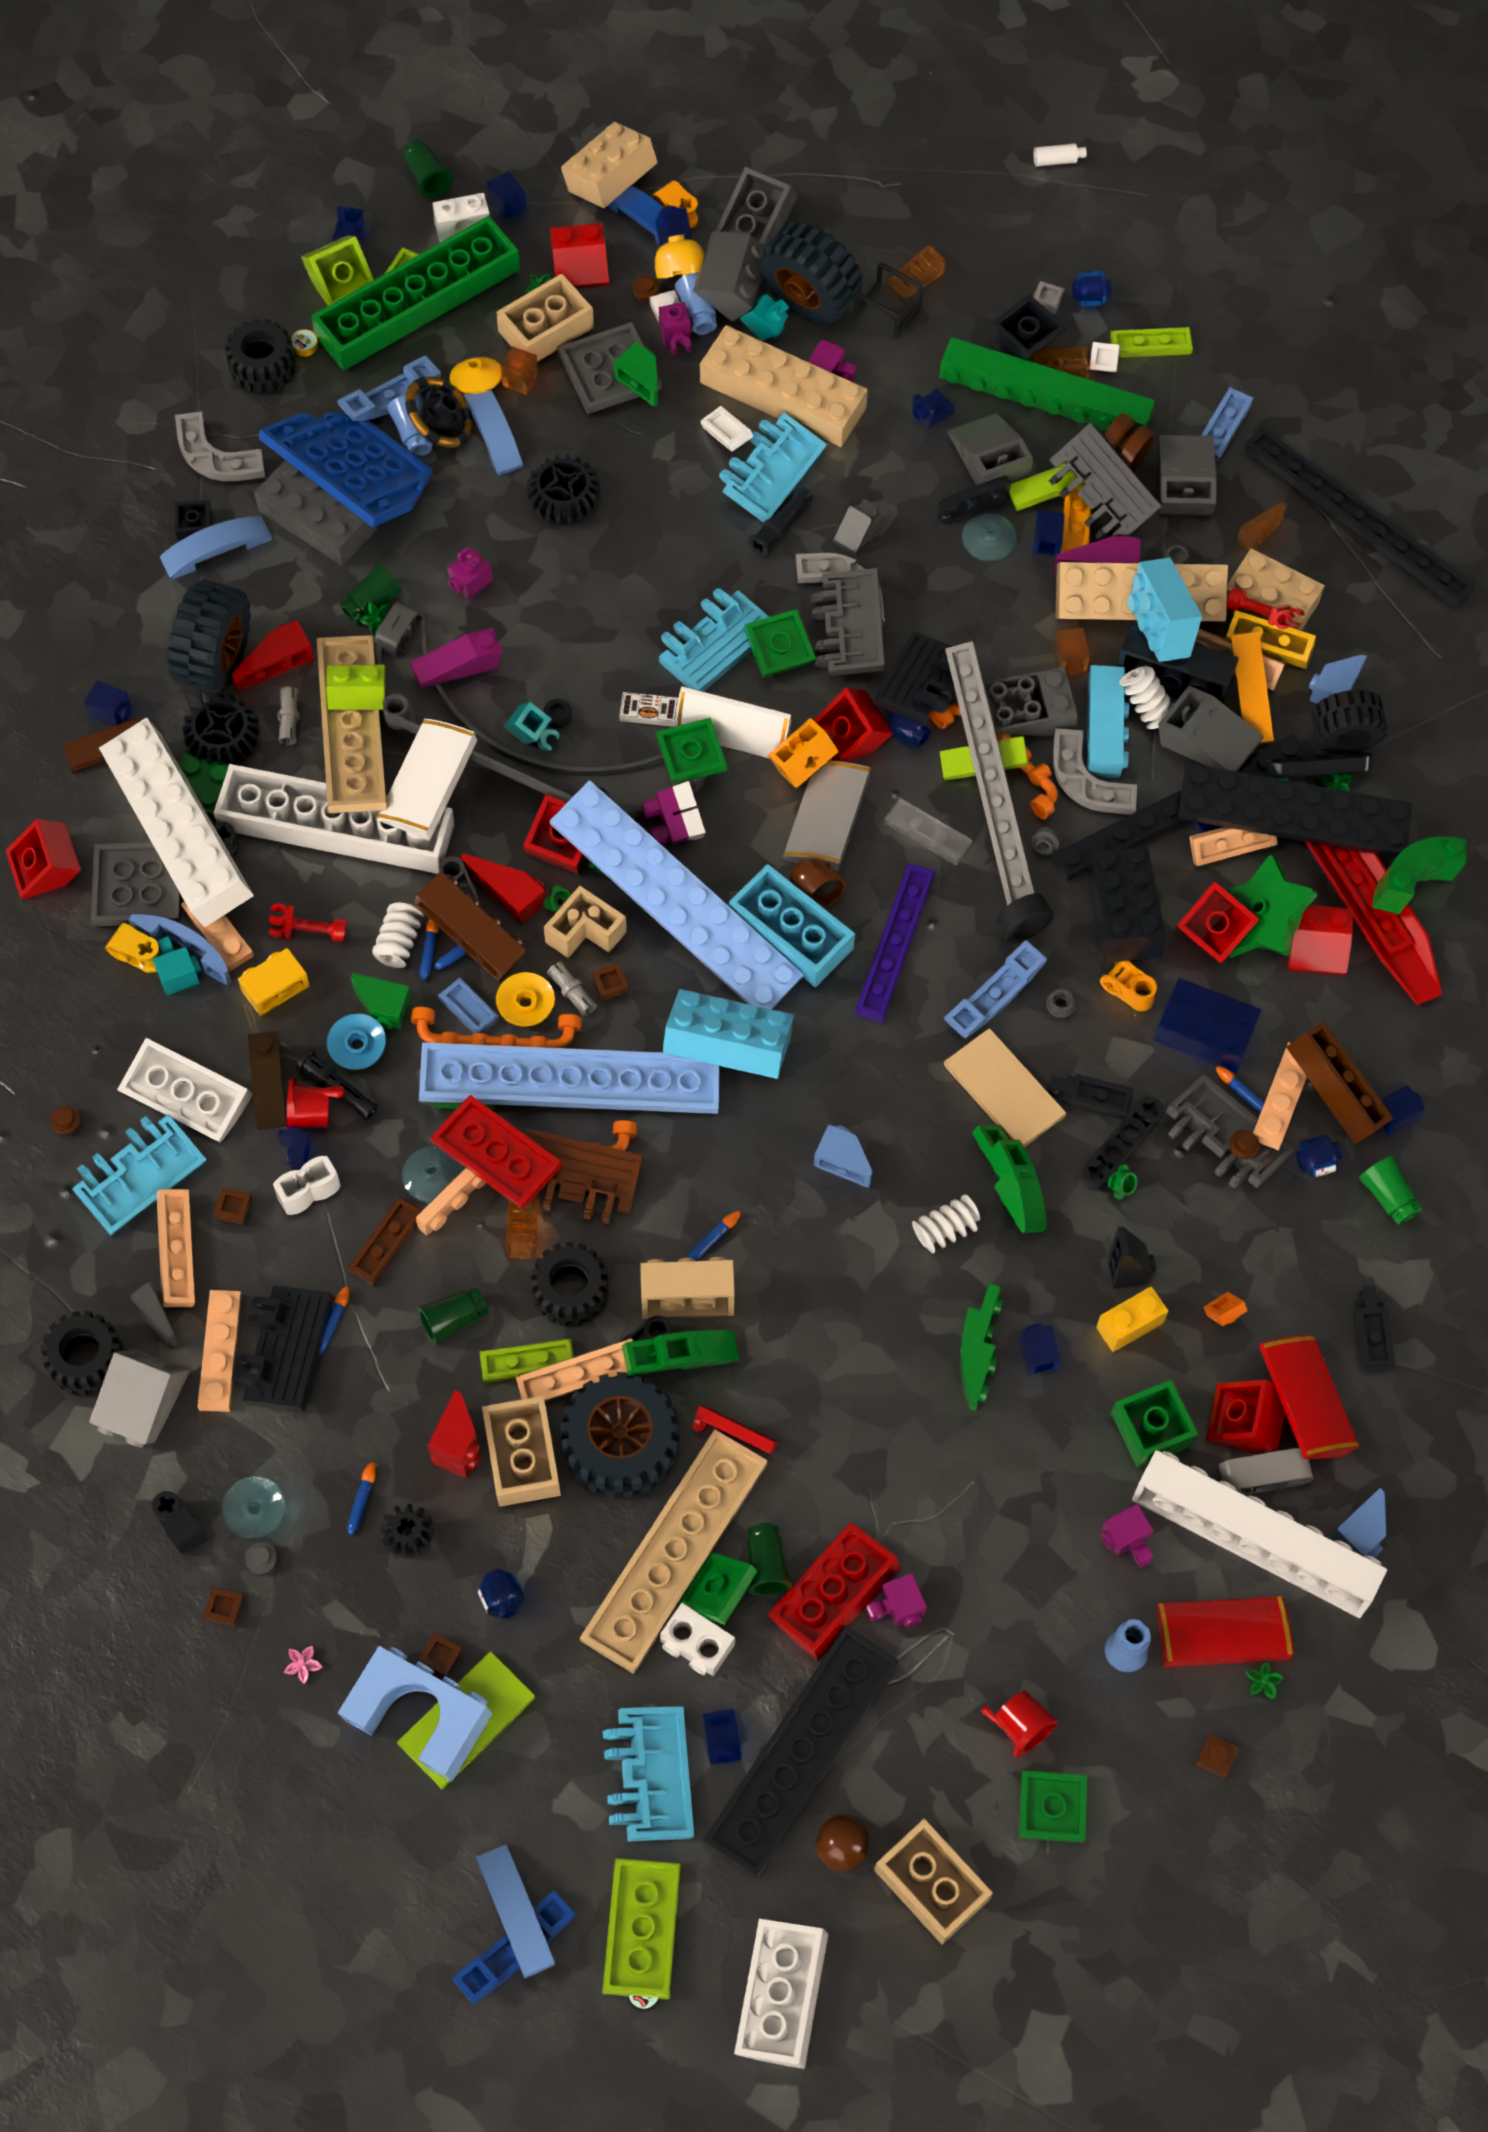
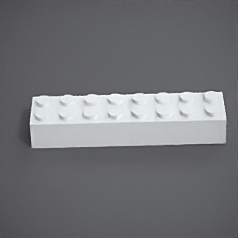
M147 717L99 748L190 912L204 927L254 896L167 743Z
M229 764L214 810L216 823H228L233 827L235 833L436 874L439 873L438 867L440 862L446 856L455 825L452 808L446 807L429 841L378 821L377 816L380 810L328 813L326 783Z
M1157 1450L1155 1451L1137 1486L1132 1501L1334 1606L1361 1618L1372 1603L1386 1574L1387 1569L1381 1566L1380 1561L1368 1555L1361 1556L1353 1552L1352 1548L1342 1541H1332L1324 1537L1323 1533L1313 1526H1303L1295 1522L1294 1518L1284 1511L1278 1510L1276 1512L1266 1507L1265 1503L1257 1497L1244 1496L1237 1492V1489L1228 1482H1217L1209 1478L1208 1474L1201 1468L1195 1466L1188 1467L1180 1463L1179 1459L1169 1452L1164 1451L1161 1453Z

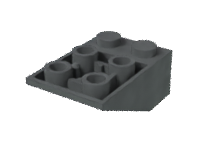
M997 413L948 430V434L976 486L1005 475L1010 484L1031 477L1032 455L1022 437Z
M1158 436V501L1163 505L1158 510V514L1213 515L1216 506V465L1213 436Z
M1064 666L983 683L996 734L1054 736L1055 728L1077 730V711Z
M1191 686L1187 687L1158 723L1161 746L1208 767L1236 772L1263 740L1262 734L1218 699Z

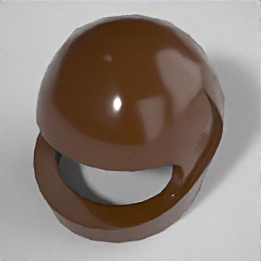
M806 857L799 860L793 866L789 876V881L823 908L835 903L844 894L847 887L843 875L839 871L831 869L827 861L817 857ZM837 880V885L831 893L823 897L816 895L815 891L821 885Z
M833 1816L822 1824L815 1843L817 1855L823 1864L834 1871L845 1872L852 1870L866 1859L869 1845L868 1832L864 1825L852 1816Z

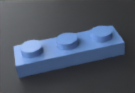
M1229 387L1201 435L1213 436L1215 462H1219L1254 399Z

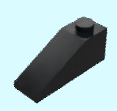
M1118 1227L1107 1259L1113 1289L1149 1284L1152 1273L1156 1271L1153 1254L1148 1255L1147 1245L1125 1227Z

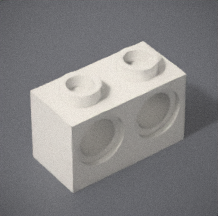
M683 1603L680 1604L660 1633V1641L663 1643L662 1648L676 1658L681 1655L689 1660V1666L701 1675H705L707 1672L714 1677L735 1646L734 1636ZM684 1627L689 1629L692 1634L689 1638L680 1640L674 1636V1632L678 1628ZM706 1645H713L717 1648L718 1653L713 1657H705L701 1654L700 1650Z

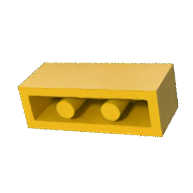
M1235 610L1226 635L1227 640L1232 641L1231 635L1259 631L1262 654L1307 669L1316 644L1315 635L1293 628L1279 629L1276 625H1269L1268 620Z

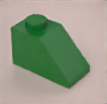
M635 342L614 361V376L618 381L655 407L658 404L656 356L649 348L642 347Z
M352 973L353 990L367 1014L376 1019L383 1029L390 1030L396 1028L401 1030L411 1002L409 986Z

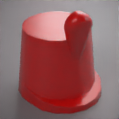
M290 1078L287 1097V1129L328 1127L330 1097H343L345 1094L344 1087L336 1085L319 1088L297 1084L295 1078Z
M1026 1690L1019 1692L1008 1700L996 1715L986 1705L981 1709L982 1714L1003 1729L1015 1746L1013 1756L1016 1759L1025 1756L1038 1746L1058 1724V1720Z

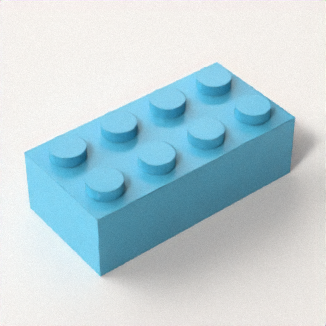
M768 864L729 901V907L804 974L803 978L815 988L854 949L855 933Z
M679 989L665 1027L663 1053L778 1079L790 1042L794 1015Z

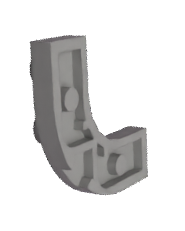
M202 411L175 415L177 438L181 453L186 462L195 471L205 477L219 481L265 478L262 449L240 452L220 451L207 442Z
M796 554L797 584L823 582L822 574L864 569L856 563L855 559L841 554ZM880 588L882 626H884L885 616L883 596Z
M1055 728L1052 757L1053 771L1062 790L1072 800L1091 810L1106 813L1134 814L1136 812L1137 785L1106 782L1092 776L1083 765V731Z

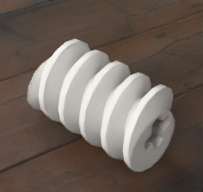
M1143 666L1131 670L1120 679L1119 683L1121 686H1127L1125 694L1132 695L1130 702L1131 704H1137L1135 711L1142 713L1140 716L1141 721L1148 722L1146 728H1158V723L1174 704L1171 703L1169 695L1165 694V689L1160 685V680L1155 676L1153 668Z
M390 904L387 908V914L383 919L384 924L380 927V934L376 938V945L372 949L374 957L390 967H405L406 963L402 959L410 957V952L406 949L413 948L414 944L410 939L417 937V932L414 929L420 928L421 923L418 919H422L425 914L418 907L411 904Z
M962 1195L960 1201L957 1199L952 1200L950 1207L942 1205L939 1209L940 1213L933 1210L930 1212L929 1217L925 1215L919 1217V1223L912 1221L913 1229L919 1241L932 1254L935 1253L934 1243L937 1242L942 1248L946 1247L945 1237H948L954 1243L956 1242L955 1232L958 1231L962 1237H966L965 1227L968 1226L973 1232L977 1231L976 1221H980V1215L976 1205L968 1195Z

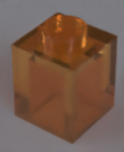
M512 346L501 365L503 386L527 395L538 376L537 355Z
M1076 628L1056 631L1053 647L1058 667L1064 666L1066 673L1069 674L1087 671L1090 654L1084 629Z

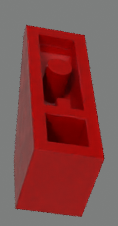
M297 620L281 624L272 630L232 673L237 693L314 660L311 644Z
M463 854L460 857L469 878L520 925L543 907V901L546 898V888L536 877L532 879L524 871L467 854Z

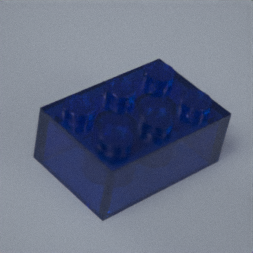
M1178 978L1159 1023L1154 1041L1237 1073L1262 1009Z

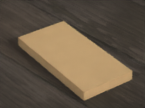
M990 1028L944 1061V1066L989 1117L997 1125L1001 1126L1006 1136L1010 1140H1020L1024 1148L1066 1116V1112Z

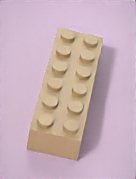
M727 325L723 328L700 363L701 384L778 419L785 412L815 436L839 447L843 446L867 407L868 389Z
M1057 563L1056 619L1137 621L1134 613L1128 608L1127 599L1131 594L1133 576L1137 572L1139 563ZM1174 564L1202 615L1201 622L1226 621L1228 565Z

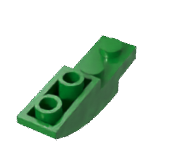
M978 1125L972 1134L978 1142L980 1149L991 1163L994 1172L1000 1178L994 1185V1188L999 1194L1002 1203L1013 1217L1016 1226L1022 1233L1044 1232L1047 1229L1044 1200L1035 1169L1020 1140H1009L1000 1125Z
M991 1283L988 1285L981 1310L968 1308L960 1347V1369L964 1394L970 1410L976 1411L979 1401L985 1403L990 1385L984 1384L987 1373L994 1374L999 1358L993 1356L996 1345L990 1344L995 1326L991 1325L990 1322L993 1315L999 1316L1004 1298L999 1297L1001 1286Z
M700 1330L662 1334L653 1339L625 1342L622 1345L628 1376L676 1368L686 1370L740 1361L732 1330Z

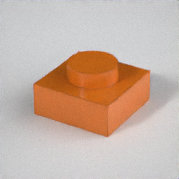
M1226 1292L1204 1306L1207 1317L1221 1326L1233 1323L1239 1316L1248 1311L1245 1302L1230 1292Z

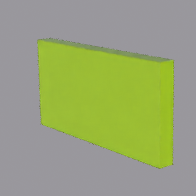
M491 1651L458 1682L461 1686L459 1691L468 1696L472 1691L488 1701L486 1706L493 1715L457 1775L536 1699L535 1695ZM438 1702L397 1741V1744L443 1790L451 1781L426 1768L418 1760L438 1726L440 1719V1706Z
M615 1858L603 1994L669 2000L681 1863Z

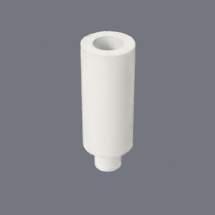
M1076 144L1034 147V164L1037 167L1077 163L1078 158H1086V147L1077 148Z

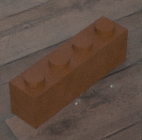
M440 871L416 895L413 901L414 905L498 982L516 965L526 952L522 941L515 935H509L502 929L501 922L491 914L488 916L480 908L481 905L478 900L472 895H466L461 891L458 882L450 875L445 876Z
M1322 1021L1286 1047L1354 1144L1362 1141L1394 1119L1325 1021Z

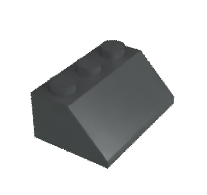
M713 231L710 235L704 260L693 291L732 322L753 309L762 279L759 261L765 246L752 235Z

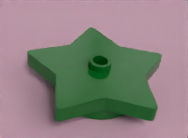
M1272 855L1267 857L1248 883L1226 890L1259 918L1258 922L1228 957L1232 958L1255 948L1269 949L1289 956L1292 936L1300 925L1302 914L1318 896V893L1311 888L1288 882L1279 861Z

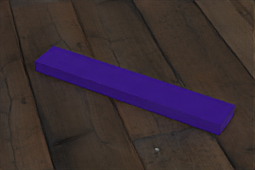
M911 863L907 864L859 998L855 1015L883 1023L935 877L934 870Z

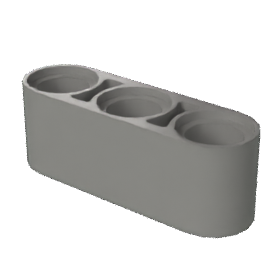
M1300 1448L1230 1459L1218 1465L1222 1481L1230 1483L1237 1489V1492L1243 1495L1301 1486L1314 1480L1309 1459L1303 1458Z

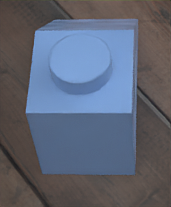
M1361 654L1325 664L1321 674L1315 673L1311 680L1309 689L1313 691L1309 701L1318 704L1320 700L1332 694L1353 690L1367 656Z
M828 1124L816 1150L814 1166L869 1188L872 1180V1170L857 1136L846 1127H835Z
M1379 1488L1336 1529L1331 1538L1334 1541L1339 1540L1348 1544L1353 1552L1361 1556L1368 1555L1375 1558L1384 1549L1380 1544L1386 1537L1385 1492Z

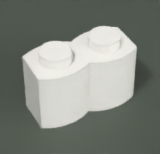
M327 1156L311 1159L300 1170L290 1171L281 1175L273 1184L277 1198L287 1215L297 1214L306 1210L313 1201L326 1199L335 1194L341 1187L337 1172Z

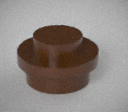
M649 276L639 277L633 283V294L638 300L649 302L650 297L657 295L659 292L658 282Z
M71 1106L58 1107L50 1117L52 1129L61 1135L74 1133L81 1122L78 1111Z
M1239 1130L1232 1135L1230 1148L1236 1157L1249 1159L1258 1153L1260 1142L1253 1133Z

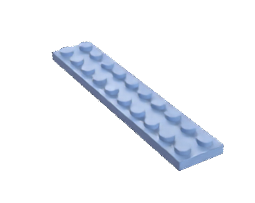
M590 780L550 820V825L747 1004L772 1010L803 978L804 974Z
M422 1042L419 1101L463 1103L469 1095H472L482 1104L718 1114L719 1066L661 1052Z

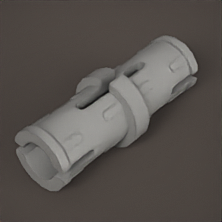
M292 687L280 689V710L277 712V719L280 721L278 738L280 744L284 743V739L285 745L297 743V722L300 720V713L297 711L299 693L297 688L293 689V693Z
M562 962L556 963L558 969L555 965L551 966L547 974L562 990L561 995L573 1003L582 1017L588 1016L586 1010L591 1014L596 1009L597 1004L582 988L583 983L579 979H575Z

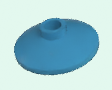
M350 1014L339 1019L332 1026L327 1037V1049L331 1058L339 1066L349 1070H361L372 1066L381 1058L386 1047V1035L383 1027L376 1019L365 1014ZM357 1042L363 1043L360 1049H354L353 1045Z

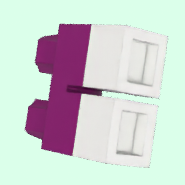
M689 781L656 792L654 798L641 805L646 819L659 815L661 817L663 825L650 829L651 836L660 844L669 842L670 846H673L679 842L703 838L706 833L698 808H696L697 805Z

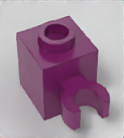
M685 302L660 306L659 328L664 347H670L673 355H677L676 347L678 345L685 346L686 352H690L691 323Z
M821 339L807 362L854 382L856 379L854 373L857 367L850 363L844 364L845 349L835 343H829Z
M466 547L457 554L458 560L448 567V583L456 593H461L469 599L493 581L491 565L473 548L469 551Z
M1138 1504L1105 1520L1101 1529V1538L1109 1550L1113 1549L1117 1557L1131 1550L1140 1568L1151 1563L1150 1559L1153 1558V1555L1144 1542L1150 1540L1154 1530Z
M912 1573L883 1584L881 1594L884 1600L876 1601L866 1606V1613L870 1622L877 1621L890 1614L895 1627L904 1624L905 1628L920 1623L927 1610V1606Z

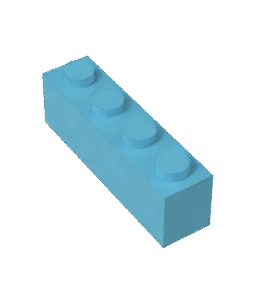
M1091 665L1087 698L1086 769L1096 778L1120 779L1122 769L1128 767L1129 752L1124 751V744L1128 743L1129 727H1124V719H1128L1129 702H1124L1125 688L1127 686H1121L1119 683L1120 679L1124 676V667Z

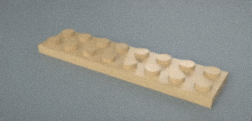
M373 635L317 638L328 813L386 810L379 710H328L327 665H374Z
M714 1429L582 1633L580 1641L635 1674L677 1608V1604L709 1554L714 1550L768 1465V1460Z

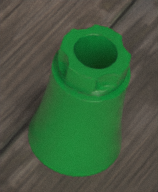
M1394 1155L1374 1164L1358 1177L1379 1201L1388 1216H1392L1397 1225L1406 1222L1422 1210L1416 1201L1417 1197L1400 1171Z

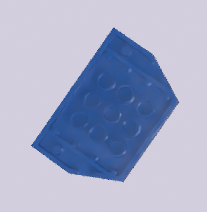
M335 412L325 413V417H310L308 413H299L262 428L259 431L258 439L372 528L411 511L431 479V468L368 420L353 421L346 412L341 414Z

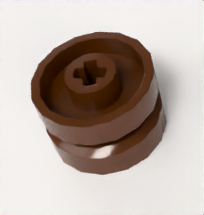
M1122 412L1111 423L1103 436L1135 472L1152 446L1156 433L1144 425L1135 430L1136 420Z

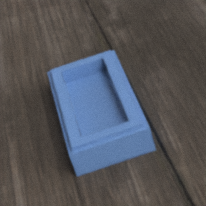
M460 977L438 995L439 1000L473 1034L484 1033L499 1021V1015Z

